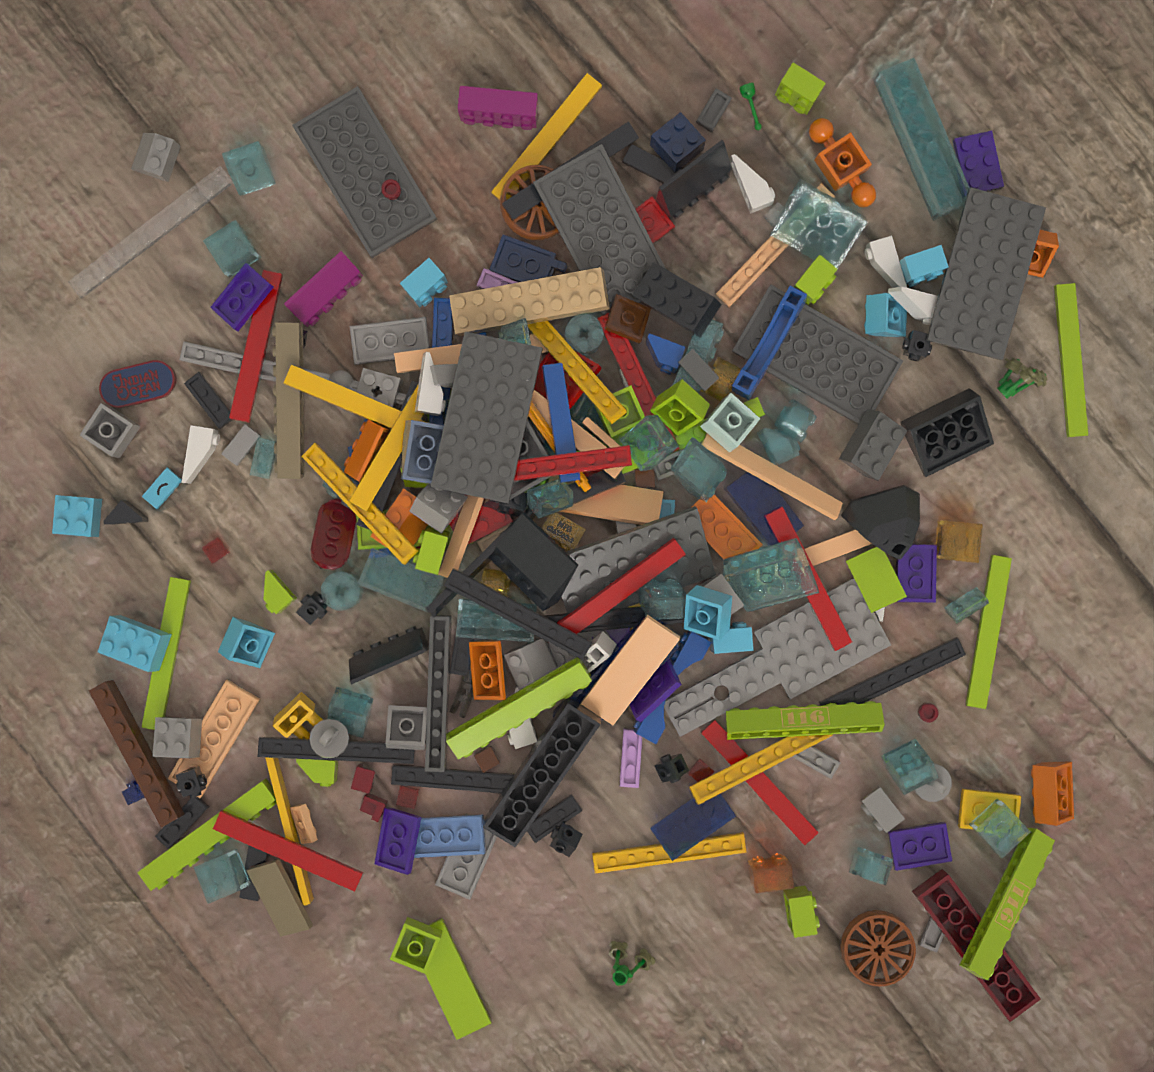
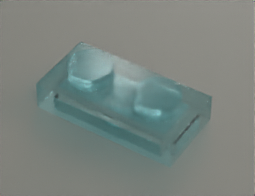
M257 438L250 475L266 479L271 478L275 459L274 444L276 441Z
M976 587L944 608L946 613L957 624L989 604V601Z

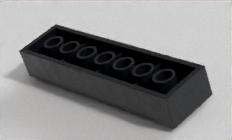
M571 697L567 698L484 818L483 828L516 848L601 725V717Z

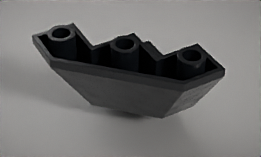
M901 485L851 500L841 516L866 540L885 553L901 560L912 546L920 525V494L906 485Z

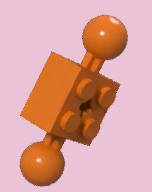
M825 118L816 119L810 125L809 136L814 142L823 144L826 149L820 152L814 161L835 192L849 183L853 189L851 193L853 203L862 208L870 206L876 199V190L870 183L862 182L859 176L871 167V162L851 132L836 142L832 137L834 133L832 123Z

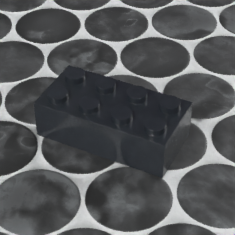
M654 262L632 295L642 304L701 338L722 305L712 295Z

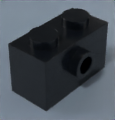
M524 492L511 499L509 504L484 499L482 506L497 510L502 514L518 517L526 510L529 494Z

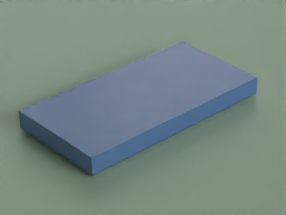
M483 814L421 818L414 858L485 854Z

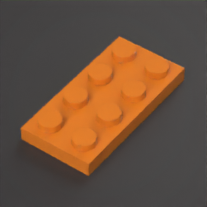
M710 489L691 506H696L698 509L707 543L734 571L763 545Z

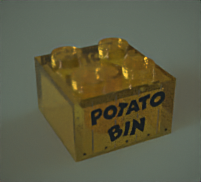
M553 510L542 527V530L553 540L555 538L560 541L559 546L568 551L571 548H576L586 531L583 527Z
M938 521L936 536L937 559L979 563L983 524Z

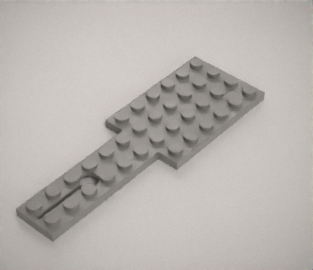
M852 578L827 592L852 643L834 651L810 603L807 602L753 631L762 649L665 700L664 708L679 736L687 734L780 683L788 698L792 699L891 646L874 612L871 613L855 579ZM723 685L728 688L729 694L726 699L718 700L715 698L714 691L717 686Z

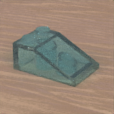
M693 437L670 468L688 493L706 503L714 495L717 486L725 479L728 472L724 465Z

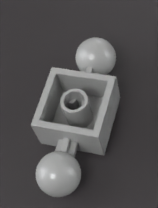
M365 368L362 370L360 381L353 380L352 376L343 370L335 371L329 378V381L395 409L397 404L403 405L407 395L400 393L403 384L401 378ZM380 388L382 395L376 397L374 393Z

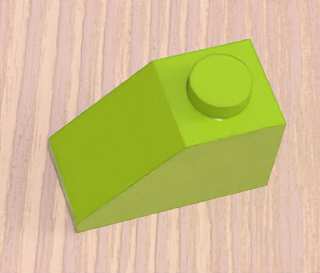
M268 570L265 572L263 600L267 603L265 606L271 613L279 614L293 603L297 597L273 570Z
M296 759V763L314 783H320V786L330 787L331 784L337 781V760Z

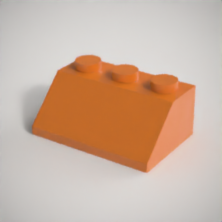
M1044 230L1039 231L1028 270L1029 275L1044 277L1059 247L1057 233Z
M369 419L367 422L365 421L361 426L360 432L362 433L359 439H356L353 443L351 457L348 456L344 463V467H346L344 472L360 482L391 429Z
M403 488L385 516L415 545L422 530H425L428 524L409 512L416 496ZM374 533L371 534L370 537L384 545Z
M483 639L469 642L474 700H506L501 641L499 639Z
M1041 762L1033 765L1031 776L1033 778L1032 796L1034 798L1033 816L1035 817V823L1058 826L1073 820L1072 762Z

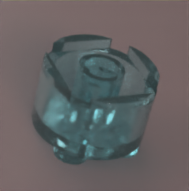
M586 313L573 317L567 323L565 340L574 351L581 355H591L600 348L604 333L603 327L597 318ZM581 332H588V338H580Z
M791 399L789 401L791 403L789 408L785 406L774 424L777 426V429H773V432L795 444L797 441L801 443L807 435L805 431L809 425H813L817 416L814 415V411L795 399Z
M342 571L333 573L325 579L321 586V594L324 602L330 608L342 611L353 608L360 602L364 588L362 581L357 575ZM345 587L346 591H344V594H340L341 588Z
M858 847L855 850L849 873L886 886L893 865V859Z

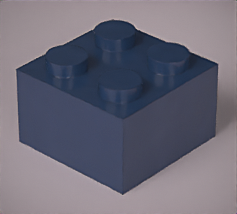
M680 112L651 135L650 146L675 173L704 150L706 139Z

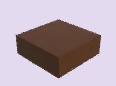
M654 468L634 470L636 487H655Z
M491 746L474 755L483 773L500 764Z

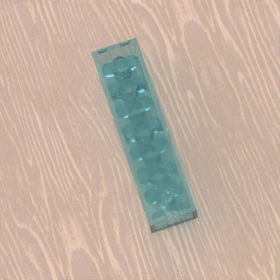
M915 58L879 72L873 81L932 220H937L963 209L969 186Z

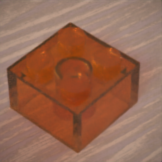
M782 854L771 855V858L758 856L748 861L750 883L755 893L794 888L792 866L786 856Z

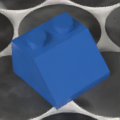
M649 333L646 345L656 366L661 368L660 372L668 375H671V373L675 374L685 346Z

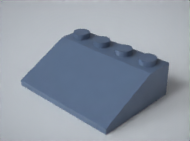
M406 420L403 435L401 479L431 484L444 428L443 425Z

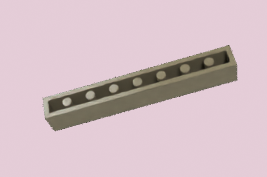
M279 321L275 322V326L272 329L273 337L276 338V345L273 346V357H276V365L273 366V376L276 377L273 394L276 396V404H274L273 412L274 416H277V423L274 424V435H277V442L274 444V453L277 454L274 471L277 473V478L301 479L304 477V459L301 457L304 454V392L283 383L291 365L304 370L303 322Z

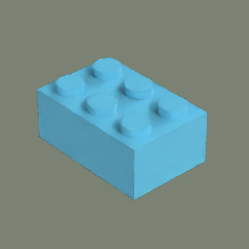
M122 615L109 616L98 653L147 672L159 671L172 634Z

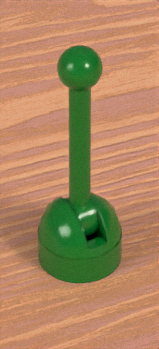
M754 83L742 85L739 87L742 97L749 100L755 121L754 128L759 131L762 125L758 121L752 100L756 92Z

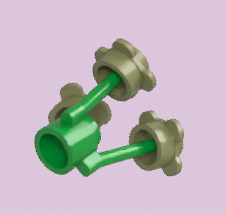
M1005 358L1007 363L1004 367L1008 371L998 381L1001 385L997 389L1008 399L1032 384H1035L1037 388L1040 386L1044 387L1047 380L1046 373L1031 366L1027 368L1025 365H1022L1019 359L1012 358L1009 360ZM1012 372L1015 374L1019 373L1021 376L1015 383L1011 379L1007 381ZM1022 382H1026L1022 386L1018 387V385H1020Z
M610 942L611 950L609 955L615 959L611 974L613 975L612 978L615 985L618 987L631 983L634 973L639 968L648 971L650 965L656 962L655 958L646 949L642 948L640 954L635 955L636 966L629 970L628 965H619V960L628 956L626 952L628 944L626 942Z

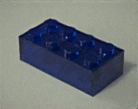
M747 471L724 488L770 549H775L779 546V543L764 515L782 506L795 532L804 526L774 486Z
M721 793L697 805L694 797H692L650 826V829L673 861L734 819L736 815Z

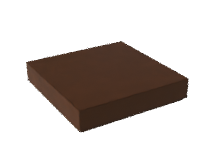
M616 294L604 329L640 344L651 308Z

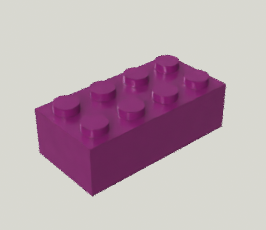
M460 86L458 113L460 120L464 121L465 124L483 123L484 126L492 127L495 124L502 125L504 128L516 126L521 127L523 130L537 128L538 93Z

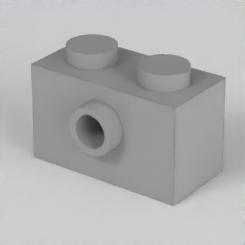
M877 787L860 800L863 803L861 808L867 816L869 814L875 819L873 824L879 831L883 830L887 833L905 819L881 787Z

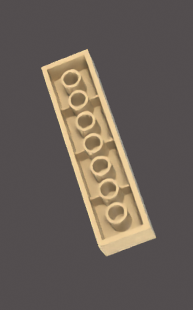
M601 267L449 295L455 334L459 336H464L465 332L477 334L610 309L604 270Z

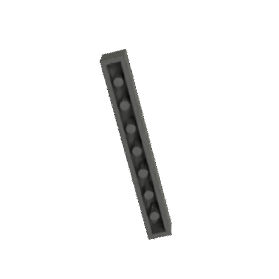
M436 615L434 618L430 616L425 752L426 772H445L447 768L446 733H448L452 615Z

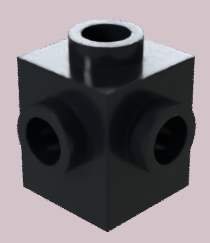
M916 330L909 332L908 338L904 339L902 349H904L903 355L908 356L909 360L917 362L929 356L932 345L930 341H926L928 334Z
M314 591L311 596L307 594L300 601L302 605L296 613L311 625L317 618L321 620L328 612L326 608L330 603L323 594Z
M681 753L673 756L666 754L659 758L660 762L654 765L662 783L668 781L675 783L689 771Z
M200 766L182 771L176 775L178 781L176 784L177 789L182 794V797L190 796V798L200 796L202 795L201 791L207 788V779L205 774H202Z
M562 823L559 828L555 827L551 833L550 838H552L549 846L558 853L570 857L576 850L583 834L572 826Z

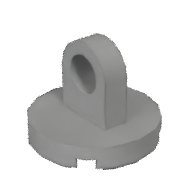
M327 719L320 721L314 726L309 740L311 748L317 755L322 758H334L341 755L347 748L349 735L346 727L341 722Z
M936 763L921 765L915 771L912 778L915 793L920 798L929 802H937L944 799L952 787V779L949 772L943 766Z

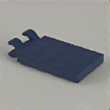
M502 235L489 270L511 280L524 282L551 277L554 269L565 273L567 263L556 260V253Z

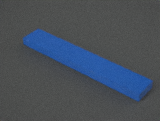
M563 364L543 365L542 370L555 454L576 452ZM580 473L559 475L560 483L580 480Z

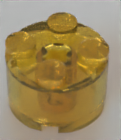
M718 356L713 365L715 369L712 368V370L719 379L705 392L702 389L700 391L718 401H722L723 398L730 394L732 385L741 369Z
M484 568L481 583L507 596L511 583L507 575L502 570Z

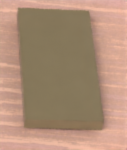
M279 859L252 866L246 870L280 937L309 930L313 926Z

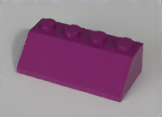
M340 251L289 298L284 305L305 326H313L319 321V316L323 312L327 313L333 308V303L337 299L341 300L347 295V290L350 287H355L361 282L363 275L346 255Z

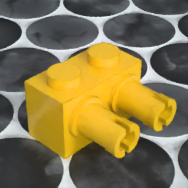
M300 692L274 717L273 727L286 738L293 733L297 738L310 739V732L301 724L307 720L314 727L323 719L314 712L315 703L303 692Z

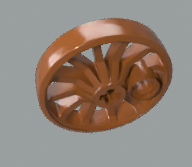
M543 165L523 167L508 178L501 191L500 210L503 219L513 232L523 238L545 240L557 235L559 232L543 201L539 206L536 205L513 221L502 206V203L506 201V194L514 196L518 193V191L509 188L512 181H515L523 190L528 186L520 178V175L528 173L530 183L532 184L536 181L534 172L544 173L545 176L554 170L550 167ZM530 212V217L524 230L516 223L523 221ZM535 215L538 219L540 233L530 232ZM543 216L552 224L553 230L545 231Z
M872 910L858 915L847 925L841 939V954L845 965L857 979L868 985L882 987L897 983L909 973L915 961L916 946L910 929L899 917L887 911ZM868 921L867 928L872 937L867 935L859 925ZM889 921L896 922L897 926L887 935ZM876 925H882V929L879 932H874ZM903 929L905 930L906 938L892 941ZM857 930L867 941H859L850 937ZM848 944L862 947L863 949L848 953ZM909 944L908 953L893 950V948ZM889 955L906 959V961L900 967ZM865 956L856 967H852L850 960ZM884 958L897 970L891 976L888 975ZM872 961L869 975L867 977L861 975L860 972ZM878 962H880L883 978L875 979Z

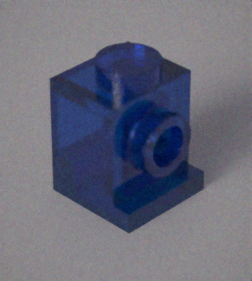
M136 780L126 784L127 789L122 791L127 805L145 798Z

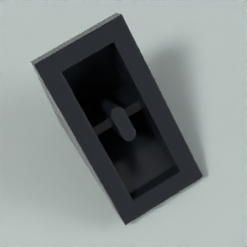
M121 500L105 518L104 525L148 522V517L129 501Z

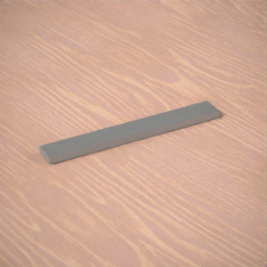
M183 341L179 360L239 374L243 355ZM264 359L260 379L276 382V377L273 376V366L276 365V362ZM304 368L305 371L329 380L331 374Z

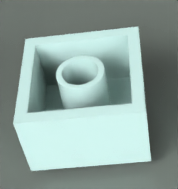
M730 393L722 399L700 427L723 448L731 452L740 445L760 418Z

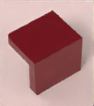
M359 763L355 770L351 789L369 794L373 789L375 770L364 768L363 764Z
M366 793L363 797L360 811L371 815V820L379 822L388 800L371 793Z

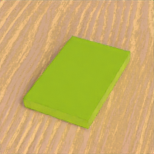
M878 547L846 561L871 613L907 597L886 553Z

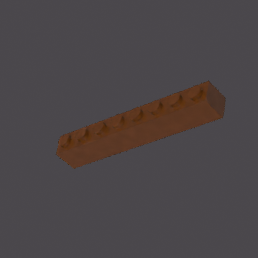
M105 681L89 690L93 701L160 827L185 815L156 758L153 757V753L115 681Z

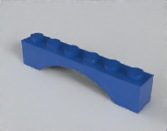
M789 286L758 346L733 383L732 392L750 400L807 300L806 293Z
M692 631L684 632L679 640L681 644L678 650L675 649L670 657L677 676L685 668L702 660L712 642ZM665 701L642 722L635 720L633 725L635 728L633 731L654 744H657L665 729Z

